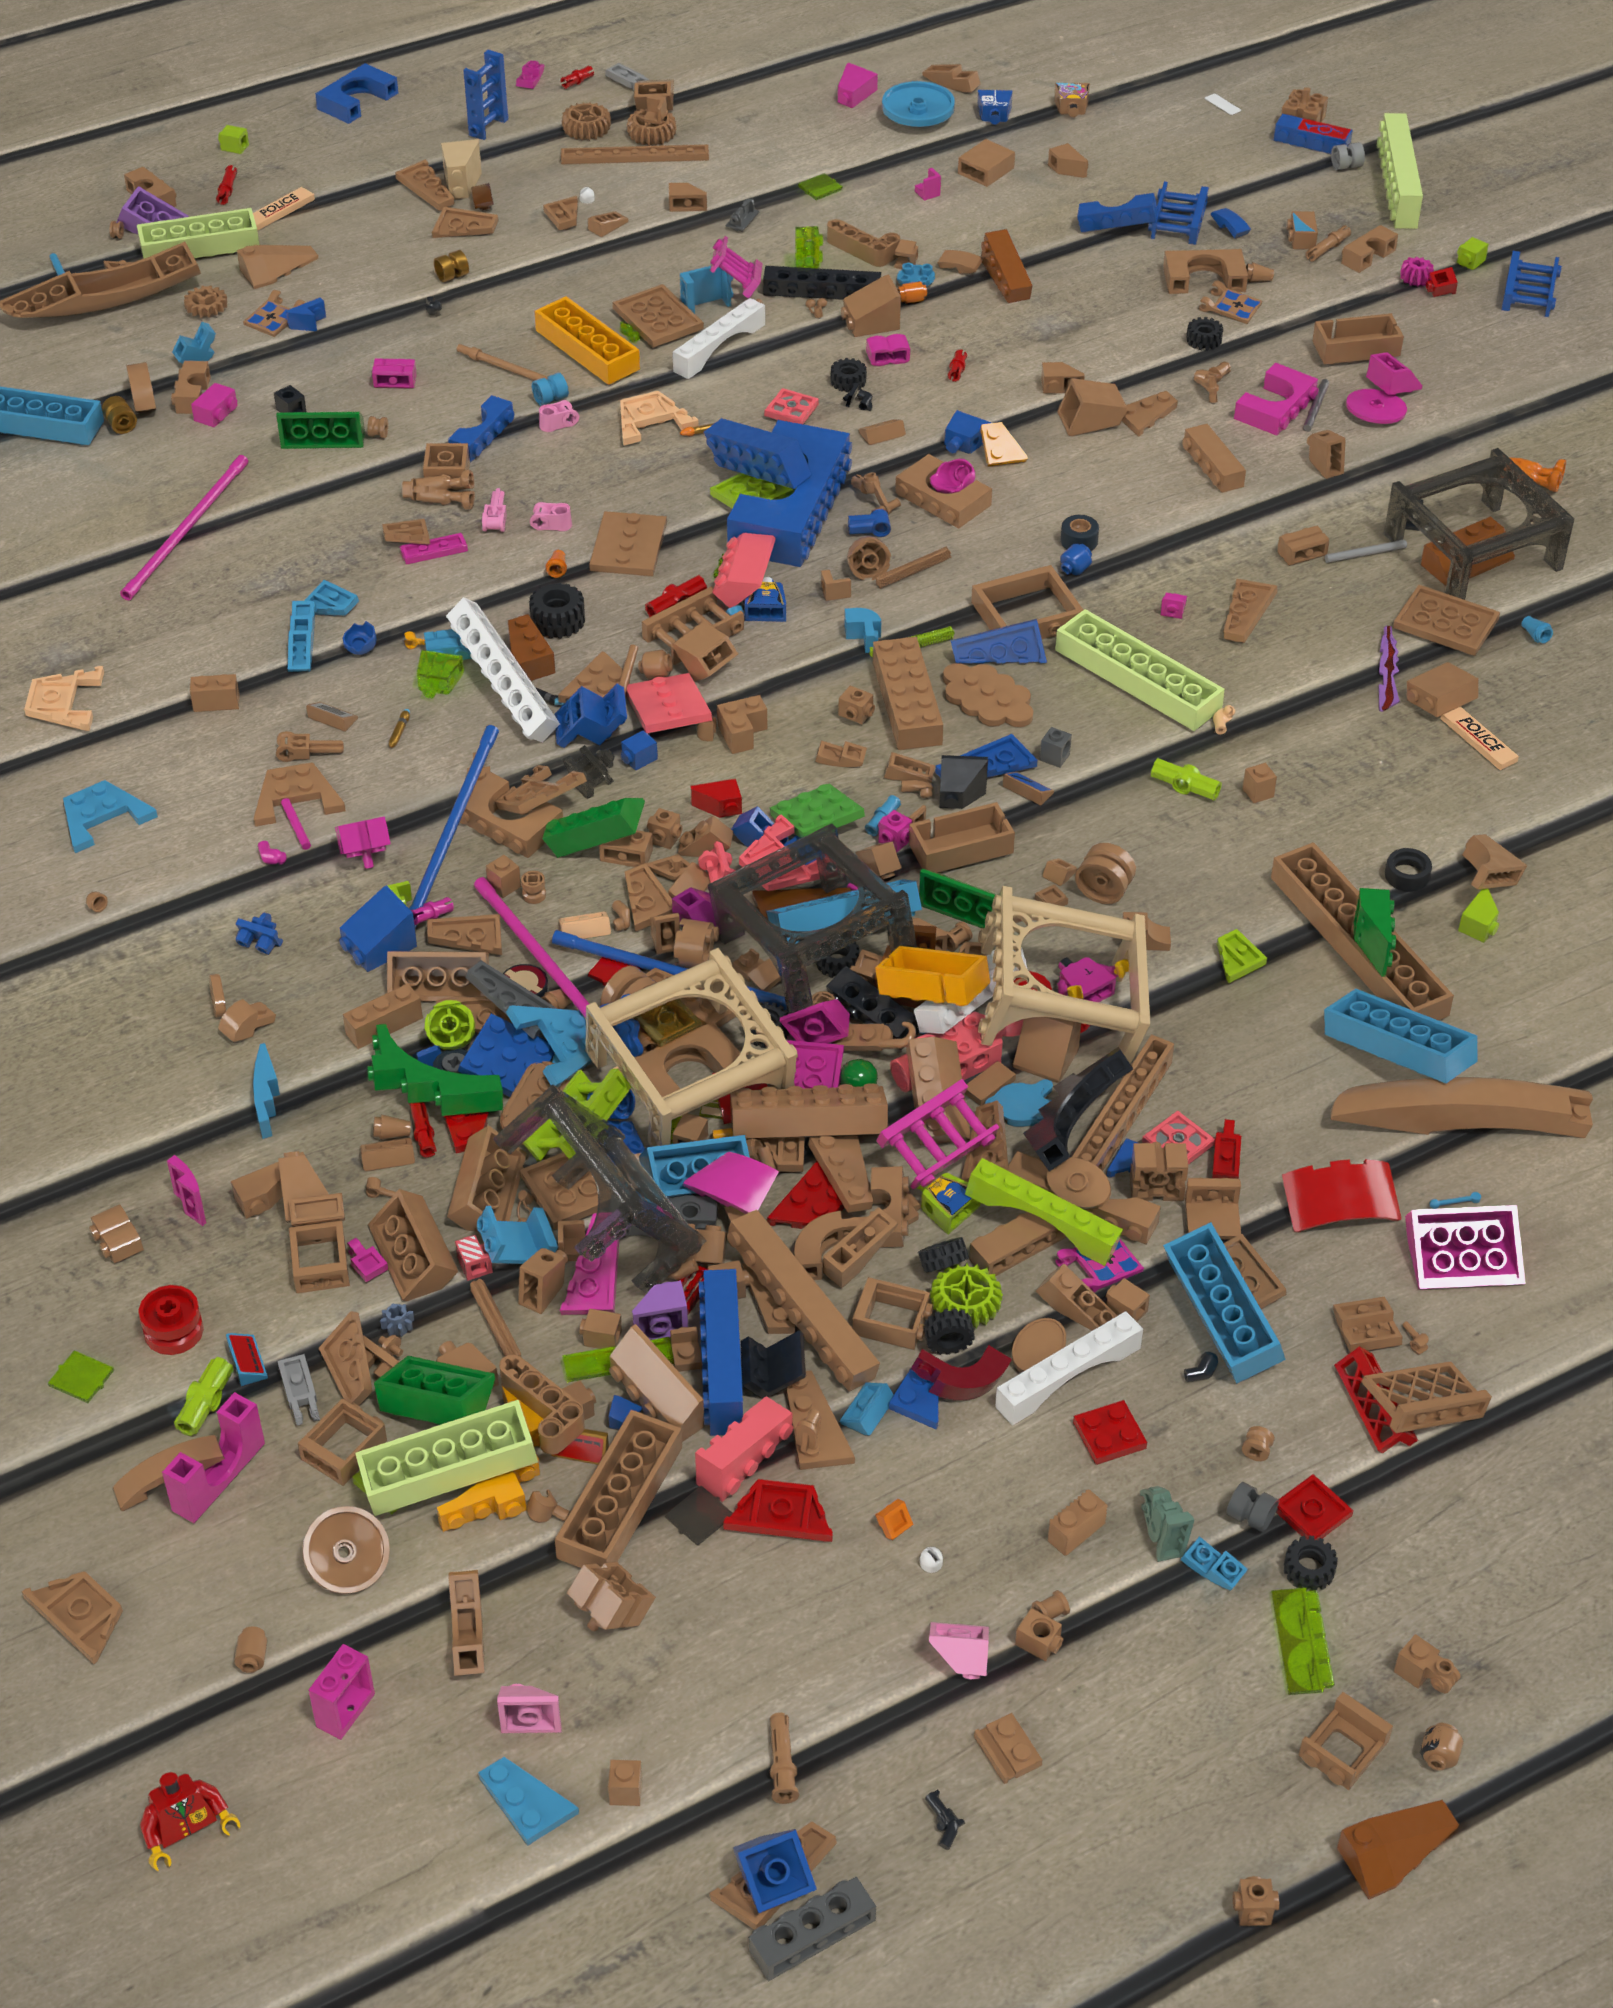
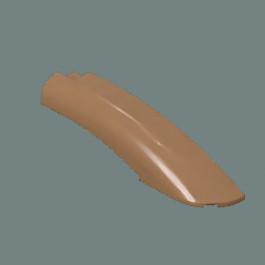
M182 242L155 255L126 265L92 272L72 274L70 271L1 300L0 309L8 315L21 318L58 317L89 313L148 297L200 275L201 272L186 242Z
M1455 1077L1448 1083H1443L1433 1078L1405 1079L1360 1085L1345 1090L1337 1097L1332 1106L1331 1120L1429 1135L1433 1131L1454 1129L1508 1128L1586 1138L1593 1126L1589 1107L1593 1097L1586 1090L1511 1079Z

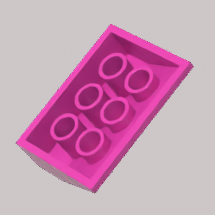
M1517 1205L1411 1210L1405 1216L1407 1240L1419 1290L1525 1284Z

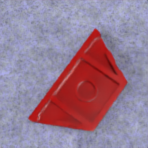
M818 1161L815 1162L767 1217V1222L770 1226H776V1222L791 1224V1228L803 1229L814 1219L827 1213L842 1211L845 1208Z
M757 1479L750 1488V1492L737 1503V1509L730 1517L727 1516L723 1523L724 1530L826 1542L833 1541V1531L828 1526L824 1509L818 1501L814 1485Z

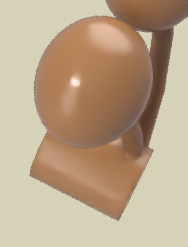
M820 298L817 300V306H815L816 301L808 299L805 305L809 307L811 313L815 314L816 318L823 317L822 308L827 305V300Z
M522 1190L518 1194L520 1201L517 1206V1216L519 1219L517 1222L527 1221V1218L520 1217V1205L522 1202L530 1213L533 1210L527 1206L533 1202V1196L527 1191Z

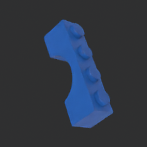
M1148 193L1135 195L1131 201L1116 207H1106L1098 201L1079 204L1077 217L1081 232L1156 222L1158 209L1155 194Z
M491 395L481 405L482 424L472 428H458L448 439V443H468L471 463L513 421L514 411L511 401Z

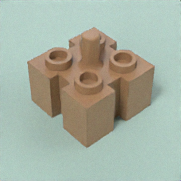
M1305 87L1303 90L1293 89L1289 95V100H1286L1282 107L1281 115L1287 114L1322 122L1326 117L1328 97L1319 93H1314L1311 96V89Z
M1160 1142L1134 1143L1132 1153L1133 1164H1131L1130 1169L1131 1198L1138 1197L1146 1201H1153V1197H1163V1201H1184L1185 1181H1187L1188 1174L1186 1143H1165L1164 1148H1161Z
M618 1562L603 1563L602 1567L598 1564L583 1565L567 1592L579 1609L587 1612L591 1611L590 1615L592 1617L587 1627L592 1631H597L599 1627L608 1630L619 1627L639 1626L656 1597L641 1583L636 1584L631 1579L632 1575Z

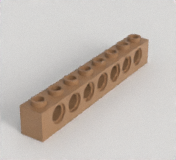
M1151 1034L1131 1065L1133 1070L1123 1077L1072 1156L1073 1158H1080L1091 1162L1102 1171L1105 1169L1171 1066L1174 1043Z

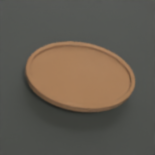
M1070 1157L1050 1172L1047 1171V1181L1054 1194L1080 1208H1097L1104 1205L1110 1198L1111 1185L1108 1178L1101 1169L1091 1162Z
M1041 1318L1027 1324L1019 1332L1012 1347V1361L1018 1371L1021 1373L1066 1346V1332L1062 1324L1052 1318Z

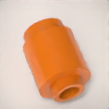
M921 281L902 284V286L897 288L901 296V302L905 304L924 301V297L927 296L926 285H923Z

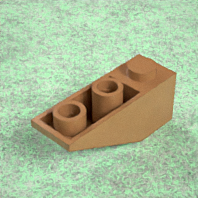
M1062 1264L1050 1273L1036 1289V1292L1054 1310L1091 1331L1117 1317L1065 1264Z

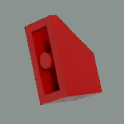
M736 779L690 786L691 804L693 807L719 818L742 814V796Z

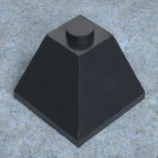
M942 755L939 808L963 809L986 794L988 757Z

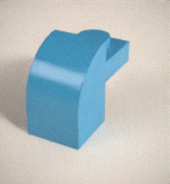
M201 322L194 339L180 335L172 353L179 363L184 361H208L215 353L210 346L215 340L216 333L208 323Z
M845 608L844 627L846 639H864L865 653H869L870 647H873V642L881 638L880 616L866 608Z

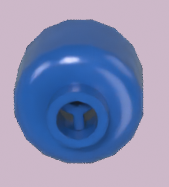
M1072 544L1060 556L1062 570L1068 575L1079 576L1092 564L1090 549L1084 544Z

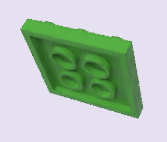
M831 784L820 785L815 790L800 793L795 798L780 801L777 805L769 807L773 818L776 819L782 814L794 825V834L804 841L865 817L863 807Z

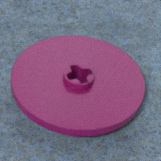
M1378 389L1356 390L1350 393L1346 400V407L1349 412L1362 420L1372 423H1395L1402 420L1407 412V406L1401 398L1396 395H1388L1385 391Z

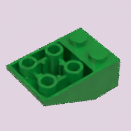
M1360 888L1353 922L1354 940L1381 977H1385L1387 967H1392L1393 953L1390 951L1395 950L1396 935H1392V932L1395 930V917H1391L1394 913V900H1390V890Z

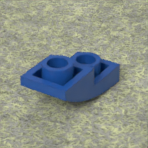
M1224 208L1211 212V216L1220 229L1227 227L1234 238L1247 235L1251 230L1248 224L1230 209Z

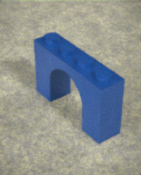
M365 63L315 93L317 110L350 124L361 117L360 100L350 95L368 93L387 101L398 94L397 77Z

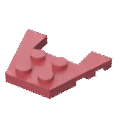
M782 814L776 818L775 823L771 827L768 826L765 829L764 835L759 840H755L739 857V865L767 891L836 876L839 867L826 855L808 865H804L780 842V840L794 833V825Z

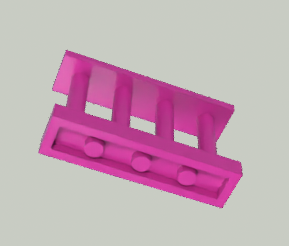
M724 236L722 240L718 239L712 247L714 252L713 258L710 261V271L714 273L718 267L742 284V294L749 299L760 284L763 263L758 259L753 263L744 260L727 247L728 237Z
M963 1079L881 1131L876 1140L882 1149L889 1144L892 1147L895 1146L917 1176L911 1184L913 1190L920 1185L925 1188L936 1179L935 1175L982 1145L985 1148L996 1139L995 1134L1000 1128L997 1123L986 1130L964 1101V1094L968 1089V1085ZM950 1104L953 1107H957L978 1135L968 1143L965 1142L944 1114V1108ZM930 1117L932 1120L936 1119L958 1148L947 1157L924 1128V1121ZM909 1131L916 1133L938 1163L926 1170L904 1142L903 1135Z

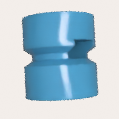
M560 372L549 375L547 379L540 378L531 383L533 396L540 406L550 404L553 399L555 401L562 400L569 395L567 382Z

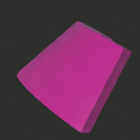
M727 1152L686 1179L682 1185L703 1197L707 1195L726 1207L731 1205L747 1214L756 1209L759 1210L779 1171L752 1158Z

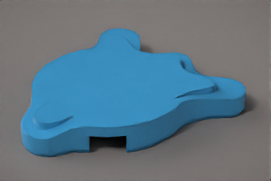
M1048 1079L1041 1080L1035 1084L1011 1083L1002 1087L994 1096L988 1098L985 1104L998 1100L1003 1106L1004 1119L1007 1120L1008 1125L1017 1127L1034 1126L1044 1119L1038 1109L1052 1101L1045 1099V1097L1052 1092L1053 1083Z

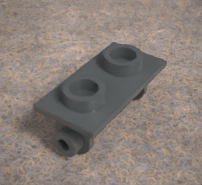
M751 198L745 199L742 207L731 215V219L726 224V227L743 231L759 213V210L754 209V200Z

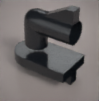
M855 383L852 390L843 397V401H846V407H850L859 388L858 383ZM860 389L857 394V398L862 399L859 408L863 411H872L871 400L873 395Z

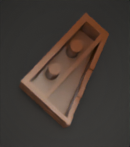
M529 614L508 620L511 653L530 681L555 674L554 652Z

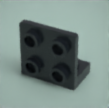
M797 1331L767 1348L749 1336L740 1341L742 1384L761 1398L769 1397L806 1377L804 1335L802 1332Z

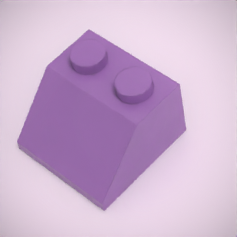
M681 1281L664 1282L654 1285L632 1310L633 1325L636 1324L654 1345L671 1342V1330L688 1327L687 1304Z

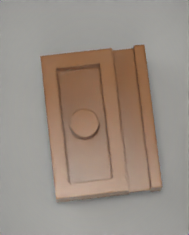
M1013 1713L987 1724L981 1730H974V1738L1004 1784L1014 1777L1018 1778L1042 1766V1758Z

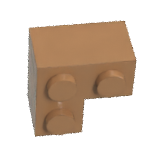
M760 695L717 705V724L732 754L754 749V733L768 729L767 707Z

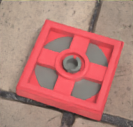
M782 388L765 409V416L775 420L804 424L819 405V399Z
M1176 1111L1142 1137V1143L1160 1142L1161 1148H1164L1165 1143H1186L1188 1165L1215 1145V1139L1179 1111Z

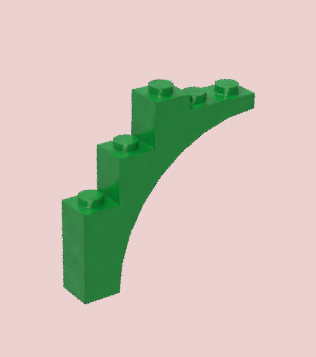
M386 1024L376 1025V1035H372L373 1050H375V1055H371L372 1066H367L368 1081H373L375 1091L401 1088L402 1094L406 1093L408 1103L435 1101V1106H440L442 1116L503 1110V1089L499 1075L459 1074L424 1064L409 1056L395 1043L389 1034Z

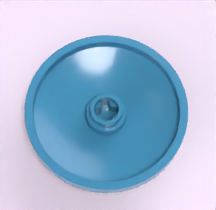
M911 81L901 83L888 89L882 98L884 114L892 121L907 126L925 127L942 123L952 116L955 109L953 94L943 86L931 82Z

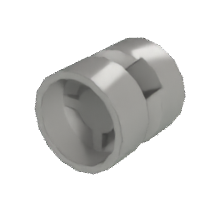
M1360 142L1349 143L1347 146L1345 144L1333 146L1331 159L1335 170H1343L1348 167H1362L1365 161L1363 145Z

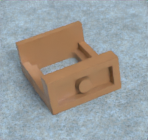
M1342 1692L1336 1699L1332 1712L1310 1738L1307 1736L1303 1738L1299 1756L1309 1766L1316 1767L1325 1773L1333 1783L1342 1785L1347 1790H1350L1389 1742L1393 1725ZM1334 1732L1341 1733L1363 1749L1362 1754L1351 1767L1322 1748L1323 1744Z

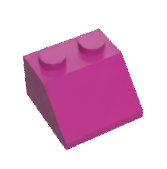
M834 999L780 1017V1022L796 1041L830 1043L848 1036L850 1014L838 999Z

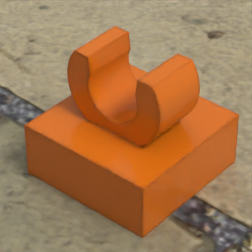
M900 1499L895 1500L875 1514L885 1537L891 1540L914 1525L905 1502Z

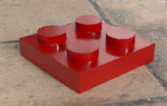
M1124 1400L1075 1415L1073 1418V1423L1096 1465L1147 1449V1441Z

